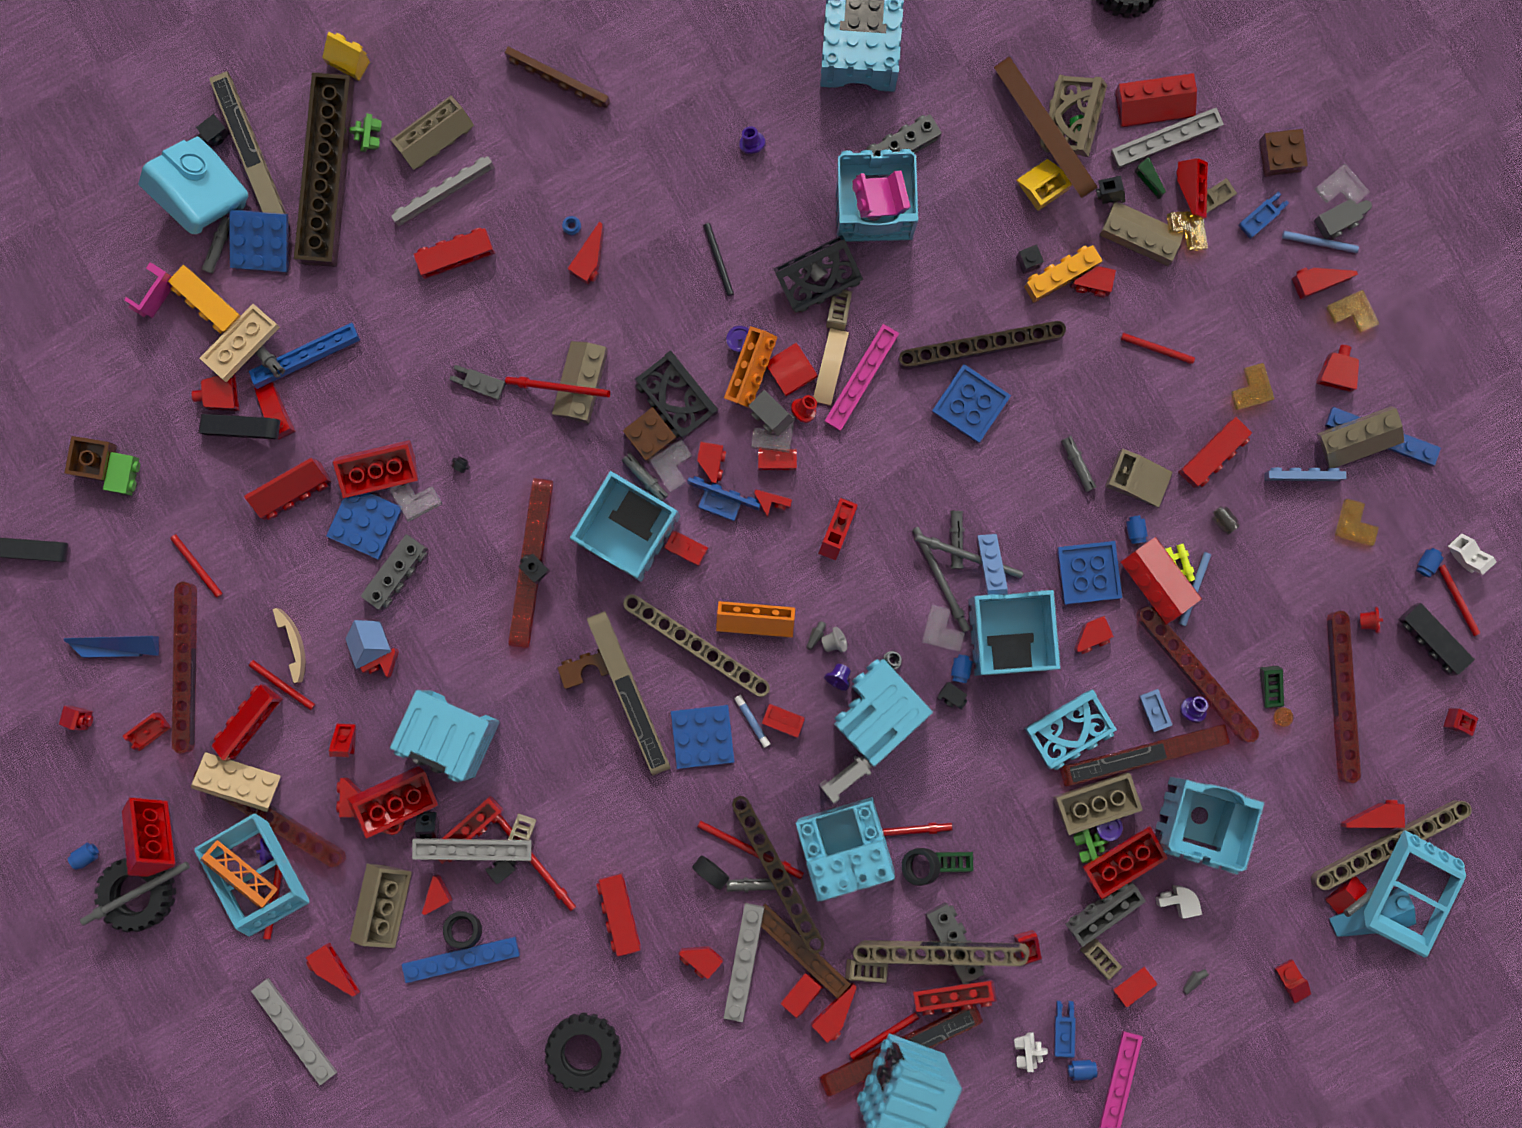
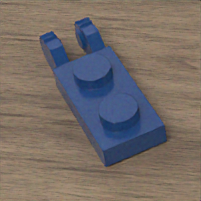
M1279 191L1238 224L1250 239L1278 216L1280 211L1289 204L1286 200L1277 209L1272 204L1282 195Z
M1057 1001L1054 1056L1075 1057L1076 1018L1074 1017V1001L1068 1002V1016H1062V1001Z

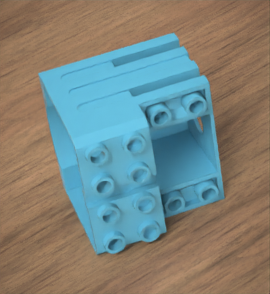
M902 149L900 152L881 150L880 156L874 157L871 150H863L861 153L842 151L838 157L836 168L837 237L843 235L846 242L912 240L918 223L916 155L910 149ZM894 171H902L911 208L900 215L881 216L877 221L861 218L860 211L857 208L856 195L852 188V181L856 178V175L861 173L865 175H891Z
M878 659L874 660L866 667L868 670L866 674L861 673L852 680L854 683L852 688L861 699L856 698L848 705L850 709L847 712L842 711L834 718L836 720L834 725L873 766L878 764L932 714V710L884 659L880 661Z
M1170 777L1168 784L1177 788L1175 793L1165 792L1164 804L1160 810V814L1169 816L1167 824L1157 821L1155 828L1161 830L1162 838L1160 843L1165 848L1164 852L1177 857L1184 854L1183 858L1197 863L1200 862V859H1203L1202 864L1217 869L1221 865L1222 870L1234 874L1245 870L1264 802L1247 798L1236 791L1224 787ZM1196 807H1203L1208 813V818L1203 824H1196L1191 818V813ZM1183 837L1215 846L1217 849L1214 851L1182 840Z
M873 797L808 815L797 820V830L818 901L895 879L894 866Z

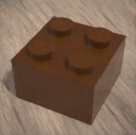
M1303 129L1265 133L1259 139L1264 176L1298 173L1308 166Z
M653 407L622 430L647 463L677 441L676 436Z
M71 436L64 474L105 481L110 452L116 453L117 445L106 441Z

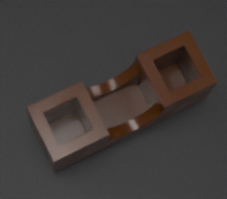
M597 649L598 653L593 655L590 652L580 655L579 660L572 661V659L561 662L562 666L557 668L565 689L585 683L583 670L588 665L597 666L601 676L609 675L599 649Z

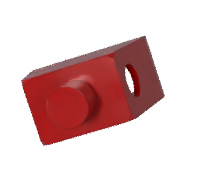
M1340 345L1338 353L1332 352L1327 356L1316 384L1350 393L1357 390L1359 359L1350 357L1351 346Z
M218 375L201 380V390L192 391L193 402L203 401V406L209 410L239 411L236 375H233L227 382Z

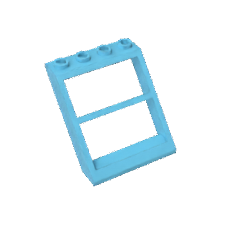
M255 813L195 848V853L235 929L248 937L309 904V898L268 821ZM261 833L274 860L255 871L261 874L271 867L278 865L291 892L245 917L231 891L235 888L228 885L224 879L201 862L200 859L216 840L230 850L254 835ZM217 846L210 855L216 858L222 855L224 851ZM251 873L243 877V882L249 881L254 876Z
M1406 830L1403 831L1364 910L1366 928L1426 958L1466 878L1463 861L1448 854L1445 850L1435 847L1430 842L1422 840L1417 835H1413ZM1409 853L1451 874L1438 902L1396 881ZM1393 886L1436 907L1422 935L1380 914Z

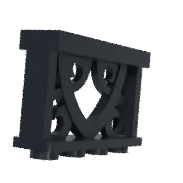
M843 235L773 268L794 313H802L813 304H821L827 297L831 295L837 296L843 292V289L853 288L863 280ZM844 249L849 261H840L839 250ZM824 257H829V260H828L827 262H832V263H831V264H824V263L822 262V259H823ZM814 262L822 268H832L824 285H816L806 281L811 274V264ZM839 266H849L852 269L851 276L845 279L842 278L841 275L846 270L839 269ZM805 268L807 272L802 278H800L803 275V273H799V270ZM786 276L795 282L790 290L783 279ZM798 286L802 287L799 290V296L801 293H806V298L800 301L793 297L794 291Z
M671 350L635 378L637 382L636 388L641 394L646 393L649 397L647 402L651 407L658 408L661 412L659 416L665 423H670L673 427L670 430L676 438L681 437L684 440L719 412L718 408ZM667 362L670 363L664 375L656 372ZM650 376H657L662 379L661 383L656 380L652 381L656 384L654 389L649 388L646 383ZM675 376H679L680 382L673 383L669 380L670 377L674 380ZM667 384L675 388L688 385L689 389L684 397L686 407H678L666 403ZM659 393V402L652 394ZM690 396L696 397V401L691 402L693 406H690L688 402ZM704 409L708 410L704 416L695 421L693 413ZM666 411L675 413L673 420ZM686 414H690L691 424L686 428L680 427L677 423L678 419L683 418L685 423L687 419Z

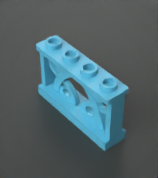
M1093 689L1088 690L1024 728L1048 769L1054 768V770L1064 766L1065 760L1069 758L1074 760L1079 757L1082 750L1086 748L1091 750L1098 745L1097 741L1102 738L1104 741L1114 736L1113 732L1117 730ZM1092 700L1099 714L1091 715L1088 701ZM1078 710L1079 716L1083 715V718H1074L1073 712ZM1065 716L1073 722H1083L1082 731L1077 741H1068L1058 737L1063 729L1061 717ZM1099 718L1103 720L1104 729L1100 732H1095L1094 727L1099 724L1091 723V719ZM1055 723L1058 725V730L1053 735L1051 733L1055 730L1051 729V725ZM1036 732H1039L1048 739L1044 747H1042L1036 737ZM1088 734L1094 736L1093 738L1086 741ZM1052 742L1055 743L1052 749L1053 753L1056 749L1061 751L1057 758H1051L1047 752ZM1066 747L1074 748L1066 753Z

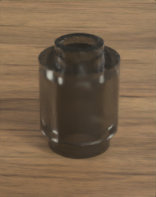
M1220 506L1212 512L1214 514L1212 517L1213 521L1227 535L1240 526L1238 519L1227 506L1224 508Z

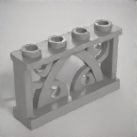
M855 755L853 757L854 762L829 782L825 779L820 783L821 788L833 803L840 799L838 794L862 775L867 774L869 776L871 774L869 771L871 766L862 756L859 758Z

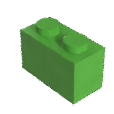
M110 452L103 490L132 496V492L136 489V473L140 470L139 458Z

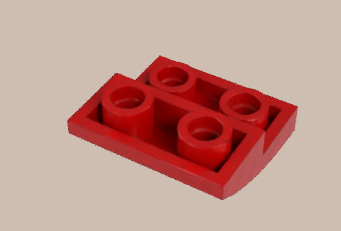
M797 342L770 358L767 365L768 370L785 396L818 377Z

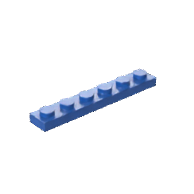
M347 324L277 357V362L285 369L283 375L279 370L277 372L281 377H284L360 341L354 324ZM263 365L249 371L256 389L281 378H276Z
M1332 407L1325 426L1333 428L1361 417ZM1404 434V443L1390 447L1388 450L1434 466L1441 447Z
M514 936L476 945L469 949L455 950L405 962L401 965L405 983L518 957L520 956L517 938Z

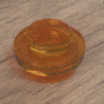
M1285 707L1278 708L1273 716L1275 723L1282 727L1289 726L1294 718L1292 711Z

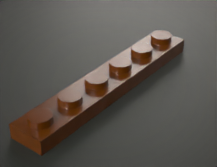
M509 46L504 52L510 64L514 66L520 65L528 73L533 75L536 73L548 83L552 81L558 84L557 86L564 91L570 90L578 98L590 100L596 107H608L610 103L609 96Z
M765 903L763 905L764 913L761 927L838 999L851 983L819 953H811L801 936Z

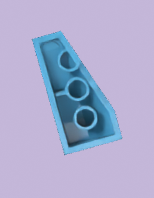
M1400 888L1391 890L1380 914L1406 928L1416 924L1415 907L1409 894ZM1368 902L1350 917H1347L1343 912L1328 918L1337 937L1376 933L1366 928L1364 910Z

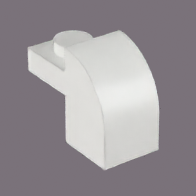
M1464 534L1459 535L1448 545L1454 558L1471 573L1476 571L1483 575L1496 563L1493 556L1481 551L1476 541Z
M1174 885L1172 886L1173 894L1171 891L1160 893L1159 897H1155L1156 904L1160 907L1176 904L1179 917L1181 918L1202 915L1198 897L1194 892L1183 886Z

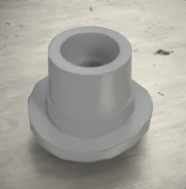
M816 262L811 264L810 276L814 282L828 273L825 268L818 266ZM803 268L801 272L804 274L807 270Z
M833 627V632L822 637L824 649L827 652L839 650L841 653L847 650L845 635L838 627Z

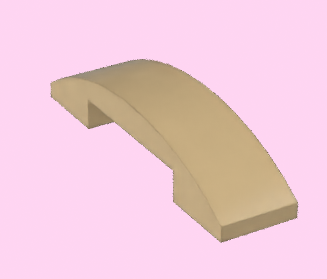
M830 328L814 393L817 403L831 406L849 332Z
M275 608L273 613L278 628L286 627L296 661L289 664L293 682L301 683L304 678L306 661L300 633L291 618L282 609Z

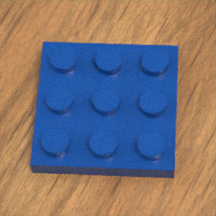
M229 210L230 268L288 272V214Z
M963 364L933 408L932 413L977 443H980L1011 395Z
M369 492L343 498L326 536L380 560L403 507Z
M1115 541L1057 547L1064 605L1122 598Z
M728 705L671 711L677 769L735 762Z

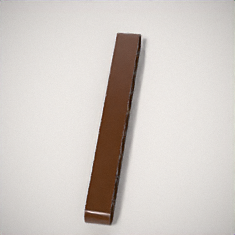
M1010 56L994 66V69L1080 197L1084 198L1098 188Z

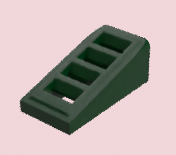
M1148 157L1137 166L1134 173L1160 199L1166 190Z
M1279 666L1260 667L1264 707L1284 706L1283 669ZM1276 681V684H1269V682ZM1277 689V692H1269V690ZM1269 697H1278V700L1269 701Z
M935 852L940 864L942 857L940 872H973V852ZM947 856H950V868H947ZM955 856H958V868H955ZM963 856H966V867H963Z

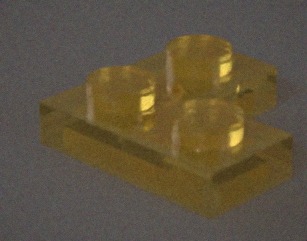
M1170 212L1167 214L1169 233L1185 232L1188 251L1205 250L1208 248L1204 219L1194 216L1192 212Z
M1363 290L1327 306L1334 324L1352 316L1360 333L1379 324Z
M1264 363L1244 368L1249 387L1231 392L1236 410L1274 400Z
M1346 498L1344 499L1335 536L1374 546L1379 527L1361 522L1365 503Z

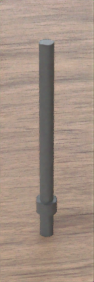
M919 527L912 530L915 536L917 533L923 535ZM918 542L953 611L954 619H957L963 633L970 630L964 618L965 613L962 608H959L930 548H928V545Z
M918 533L915 536V541L928 545V548L939 549L982 565L979 555L940 542V539L935 537L929 538ZM1003 564L1004 573L1022 578L1023 571Z
M186 861L103 907L99 906L93 909L92 913L80 919L81 924L85 926L96 919H102L108 912L190 868L188 862Z

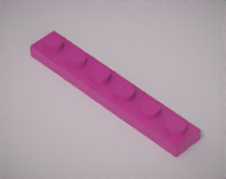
M885 324L881 326L826 417L825 423L839 431L842 430L897 339L898 332Z
M1122 1030L1099 1128H1121L1143 1039L1141 1035Z

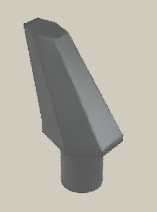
M819 621L817 627L812 629L806 646L808 650H812L824 635L823 630L826 626L824 622Z
M1206 969L1198 973L1195 970L1193 971L1183 988L1186 996L1202 984V979L1209 976Z

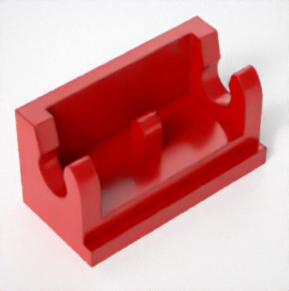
M758 449V470H797V449Z
M675 530L664 547L665 550L697 566H700L708 550V547Z
M769 704L762 724L798 738L805 717Z
M153 713L122 737L126 741L131 742L133 750L141 751L171 729L161 713Z
M1144 966L1113 990L1125 1008H1127L1157 986L1158 983Z
M805 973L780 1004L793 1016L799 1018L824 987Z

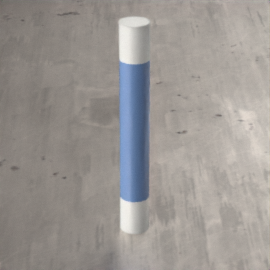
M741 694L734 698L763 747L765 748L770 745L769 740Z

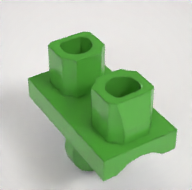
M366 113L363 128H361L362 122L356 121L355 127L349 128V132L354 134L355 141H359L360 135H362L360 151L366 152L367 149L377 150L379 148V138L371 137L370 131L380 132L382 123L381 120L372 118V114Z
M1089 829L1073 835L1076 846L1087 843L1088 850L1079 852L1082 863L1092 862L1099 857L1096 846H1098L1100 853L1105 851L1103 844L1108 841L1101 839L1098 833H1094L1096 841H1093Z

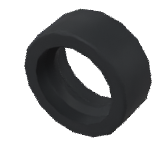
M915 848L904 855L901 869L903 876L908 882L913 885L922 886L933 883L938 878L941 864L938 856L928 848ZM918 855L925 856L930 864V872L925 878H918L912 869V862Z
M703 855L692 866L698 875L718 890H721L730 879L721 868Z
M465 911L451 914L443 925L445 941L450 946L458 949H469L475 946L482 935V925L479 919ZM459 919H467L473 925V934L465 942L456 941L452 936L453 924Z

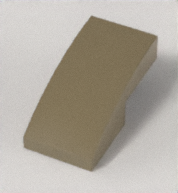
M1227 178L1207 190V213L1237 195V192Z

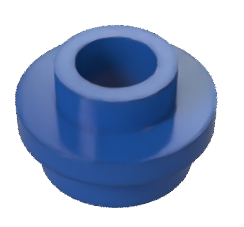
M568 216L563 220L562 228L566 234L575 235L581 229V222L575 216ZM574 223L575 227L570 229L568 228L569 224Z

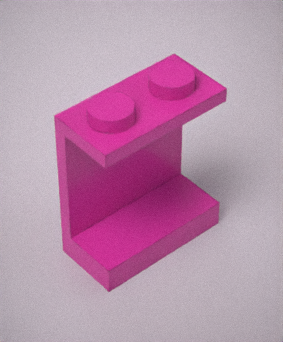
M894 171L885 178L866 179L865 174L861 173L852 181V188L856 195L857 208L860 211L861 218L900 215L911 208L902 171Z
M150 262L146 269L158 276L144 299L138 305L129 298H125V301L130 304L128 308L144 318L146 315L151 318L154 317L171 292L170 288L172 287L168 282L172 276Z

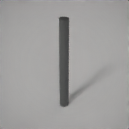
M1376 885L1345 909L1344 914L1350 917L1369 902Z

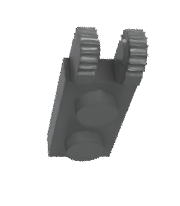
M458 365L454 366V370L467 374L465 381L456 376H450V381L496 400L500 399L505 386L504 381L472 369L468 370Z

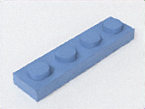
M1276 467L1270 468V471L1264 473V481H1342L1346 479V471H1340V468H1328V471H1321L1320 468H1309V471H1301V468H1289V471H1282V468Z
M997 534L978 535L977 542L987 594H1007L1008 588Z

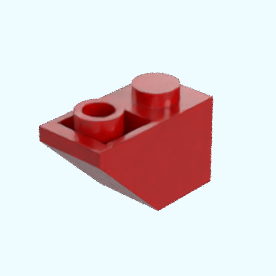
M1097 266L1076 279L1071 288L1076 289L1075 291L1079 293H1094L1097 297L1109 296L1112 292L1116 270Z
M700 442L697 462L710 481L717 484V481L722 479L723 470L720 469L721 462H725L727 451H723V445Z
M1105 616L1083 624L1074 648L1075 653L1081 651L1082 654L1092 651V646L1099 644V647L1110 643L1109 639L1114 636Z
M64 706L59 725L71 730H88L93 722V711L75 706Z
M348 777L340 778V782L337 783V793H340V799L337 801L336 810L339 813V817H354L347 798L362 792Z
M709 946L682 948L678 953L681 956L679 959L687 966L691 964L695 968L694 972L702 979L704 977L709 979L724 960Z

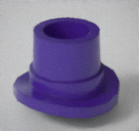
M749 126L742 131L739 146L744 153L752 154L761 151L765 147L766 141L764 136L755 127Z
M740 325L730 329L726 337L730 349L741 352L749 331L747 327Z
M836 664L831 673L825 674L824 679L833 687L847 691L849 688L848 677L851 670L843 664Z
M1201 696L1189 697L1182 702L1181 713L1191 722H1201L1206 718L1208 702Z
M1120 819L1096 826L1098 835L1105 841L1118 839L1123 830Z
M260 838V850H256V854H260L261 865H266V861L274 858L264 839Z

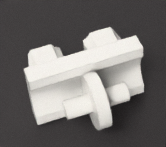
M1028 1032L1025 1036L1016 1037L1014 1040L1015 1048L1025 1049L1026 1056L1017 1057V1067L1027 1069V1072H1034V1069H1037V1062H1043V1055L1048 1054V1050L1042 1048L1040 1041H1034V1032Z

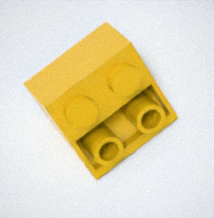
M328 32L322 56L326 64L360 81L370 63L366 56L367 53L362 50L363 47L354 41L352 43L346 41V38L339 33L333 34Z
M1046 159L1016 180L1037 211L1067 192L1072 185L1063 170L1049 159Z

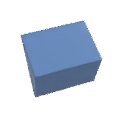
M354 620L345 639L355 668L358 669L391 652L380 621Z

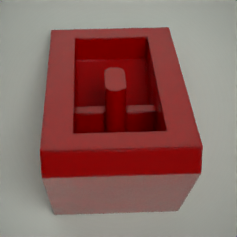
M1449 708L1443 727L1473 736L1478 717L1463 709Z
M436 874L432 877L422 910L423 915L453 900L440 875Z
M1354 876L1341 884L1325 898V901L1339 915L1366 893L1367 888Z
M1034 930L1014 935L1016 943L1025 944L1029 948L1030 954L1026 964L1042 959L1038 936ZM1019 951L1021 958H1024V953Z

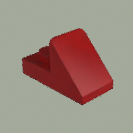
M755 489L754 495L759 504H761L760 506L767 518L771 504H775V508L780 510H786V508L791 507L792 499Z
M393 648L391 652L360 667L362 673H375L380 670L379 666H381L386 677L390 678L399 651L397 648Z
M336 724L329 748L330 757H349L350 754H354L356 724Z
M1291 959L1274 968L1294 1004L1311 995L1307 979L1302 977L1294 960Z

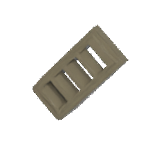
M843 290L841 294L837 295V297L847 298L846 301L836 299V296L832 295L826 324L827 328L845 330L852 291ZM834 304L843 305V306H845V308H844V307H839V306H834ZM833 312L844 313V315L834 314Z
M518 813L508 840H515V836L530 840L537 819ZM520 821L529 823L530 827L523 826L519 823ZM517 829L527 831V835L517 832Z
M1096 938L1080 948L1083 955L1108 981L1122 968ZM1102 951V953L1096 959H1094V957ZM1106 957H1108V959L1100 966L1099 964H1100ZM1111 963H1113V965H1112L1107 971H1105V969H1106Z
M847 959L845 978L856 981L886 983L888 963H861L855 959ZM862 965H864V974H863V976H861V968H862ZM870 966H872L871 977H869ZM877 966L880 967V976H879V978H876V976H877Z

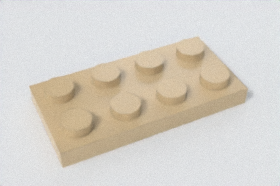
M252 304L200 359L227 382L280 327Z
M205 752L191 788L267 812L281 776L232 760L224 761L219 756Z

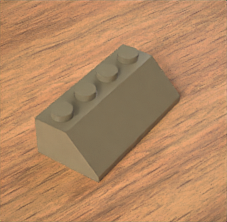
M449 96L393 137L391 141L414 170L423 166L429 158L438 155L441 149L453 144L456 138L468 133L474 124L459 103L452 96Z
M1116 201L1113 203L1099 235L1169 266L1181 244L1184 231Z
M571 341L560 384L598 389L608 353L607 348L588 342ZM558 391L552 415L589 424L596 396Z
M1392 406L1317 433L1329 468H1336L1404 443L1403 426L1397 408Z
M1127 772L1053 796L1058 814L1068 835L1143 811L1131 774Z
M367 864L350 941L361 946L395 948L411 871L385 865Z

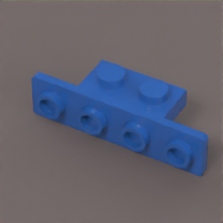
M696 476L688 478L687 482L689 485L705 490L699 504V509L731 521H735L741 504L758 511L761 504L758 503L757 499L740 497V493L729 490V492L724 491L722 486L715 483L711 485L706 484L703 479Z

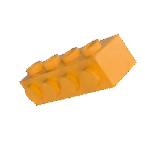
M1085 245L1076 251V255L1072 257L1067 255L1060 260V264L1056 266L1051 264L1044 269L1045 272L1039 276L1037 273L1030 276L1024 288L1033 303L1099 266L1102 263V259L1094 245L1090 247Z
M182 265L168 280L172 285L170 289L178 296L182 294L186 297L185 302L193 309L197 307L200 310L198 314L206 321L210 319L214 323L212 327L220 334L222 332L225 333L241 316L185 265Z

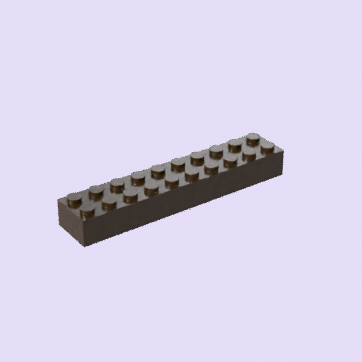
M312 72L294 260L299 264L337 267L350 136L349 128L351 126L355 85L350 75Z

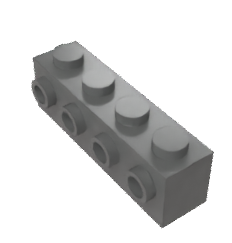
M931 114L926 117L922 115L912 125L906 124L902 126L898 133L885 136L882 142L877 145L873 143L866 150H871L873 157L880 156L881 150L900 152L902 149H910L911 152L916 153L939 140L942 133Z
M406 534L363 591L361 597L378 610L383 611L384 608L387 609L393 602L391 598L394 594H398L403 589V582L406 578H410L416 571L414 567L417 563H421L426 558L428 548Z
M1129 882L1107 897L1100 898L1086 906L1085 910L1078 915L1072 916L1065 925L1077 942L1084 947L1146 901L1132 882Z
M945 902L926 912L940 942H972L971 940H966L964 934L967 932L961 922L957 923L955 919L957 913L953 905L948 906ZM956 950V954L959 957L965 956L962 950ZM953 965L963 985L984 975L982 970L985 968L984 965Z

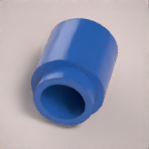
M1141 515L1129 517L1130 521H1126L1128 539H1131V544L1146 542L1148 534L1145 518L1141 519Z
M1431 548V550L1426 549L1417 564L1418 568L1416 571L1425 577L1431 578L1432 574L1435 575L1444 559L1441 556L1442 552Z
M958 654V658L954 657L951 671L952 681L967 683L968 679H970L973 661L969 660L970 656Z
M85 843L70 853L67 860L74 870L83 869L98 859L99 850L94 844Z
M1071 1061V1065L1067 1067L1068 1076L1072 1077L1073 1081L1097 1078V1065L1095 1061Z

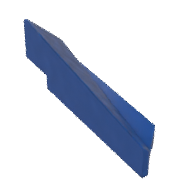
M159 636L64 638V641L81 657L142 656V654L159 656Z

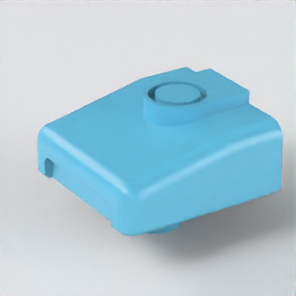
M195 137L187 142L183 140L165 149L162 155L147 162L142 168L138 183L147 194L191 234H199L205 226L227 215L229 210L243 209L248 199V191L216 152L200 137Z

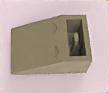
M1121 449L1117 454L1105 487L1159 508L1172 472L1141 455Z

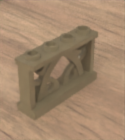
M1059 75L1058 81L1054 84L1055 92L1053 99L1050 100L1049 115L1056 126L1058 124V129L1062 135H1066V141L1069 142L1071 139L1077 143V146L1070 145L1075 154L1089 157L1107 84L1102 77L1085 78ZM1070 85L1076 86L1077 94H1074L1070 89V94L1065 95L1067 87ZM1081 86L1092 87V89L1082 91ZM1082 100L1084 104L1088 101L1087 107L1082 106ZM1077 103L1078 108L1085 116L1074 122L1069 129L1062 115ZM1082 125L1081 131H1078L1076 127ZM1040 138L1041 147L1044 149L1045 152L1050 153L1049 149L1047 148L1043 140Z

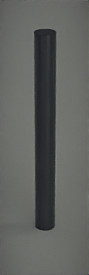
M706 223L703 227L726 295L731 296L734 292L711 224Z

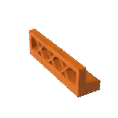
M218 840L200 859L201 862L259 909L278 890ZM218 846L224 851V859L216 860L210 854ZM227 861L239 863V871H229L227 869ZM251 873L254 876L255 884H245L242 874ZM266 885L272 891L264 899L258 894L257 886Z

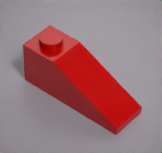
M1199 158L1179 161L1176 172L1177 181L1194 216L1205 219L1207 215L1208 162Z
M601 222L597 224L567 268L569 273L587 285L591 281L594 282L599 275L597 271L599 270L604 227Z
M1306 267L1296 272L1297 275L1292 278V281L1301 300L1353 279L1358 275V272L1326 268H1312L1308 270Z
M271 382L258 389L254 388L263 416L281 420L278 440L296 432L274 383Z
M840 498L818 554L836 561L858 504Z
M1385 800V803H1378L1342 821L1341 826L1346 828H1405V804L1398 803V800Z
M330 942L305 957L308 968L312 972L314 971L316 975L352 997L360 992Z
M854 982L838 999L836 998L811 1022V1026L827 1043L830 1040L835 1041L841 1035L840 1031L844 1025L857 988Z

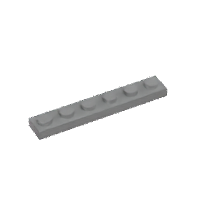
M1216 107L1111 150V154L1117 168H1121L1218 129L1224 124Z
M488 156L486 158H479L473 166L461 169L455 177L445 179L442 185L437 188H430L424 196L416 197L406 207L396 209L391 217L398 227L495 168Z
M413 839L412 859L531 861L532 840Z
M745 903L724 1019L743 1022L764 906Z
M269 978L251 991L319 1085L337 1073Z

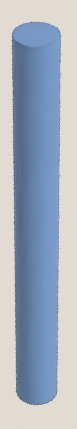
M1283 231L1282 238L1352 253H1357L1359 250L1357 245Z
M1204 552L1192 584L1197 593L1211 554ZM1193 606L1181 615L1179 625L1186 626Z

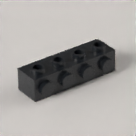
M1422 603L1412 605L1398 619L1402 623L1401 627L1415 637L1414 640L1419 646H1424L1429 651V657L1434 661H1438L1442 665L1441 669L1447 675H1460L1475 660Z

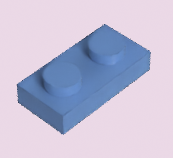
M1158 689L1139 696L1153 732L1172 726Z

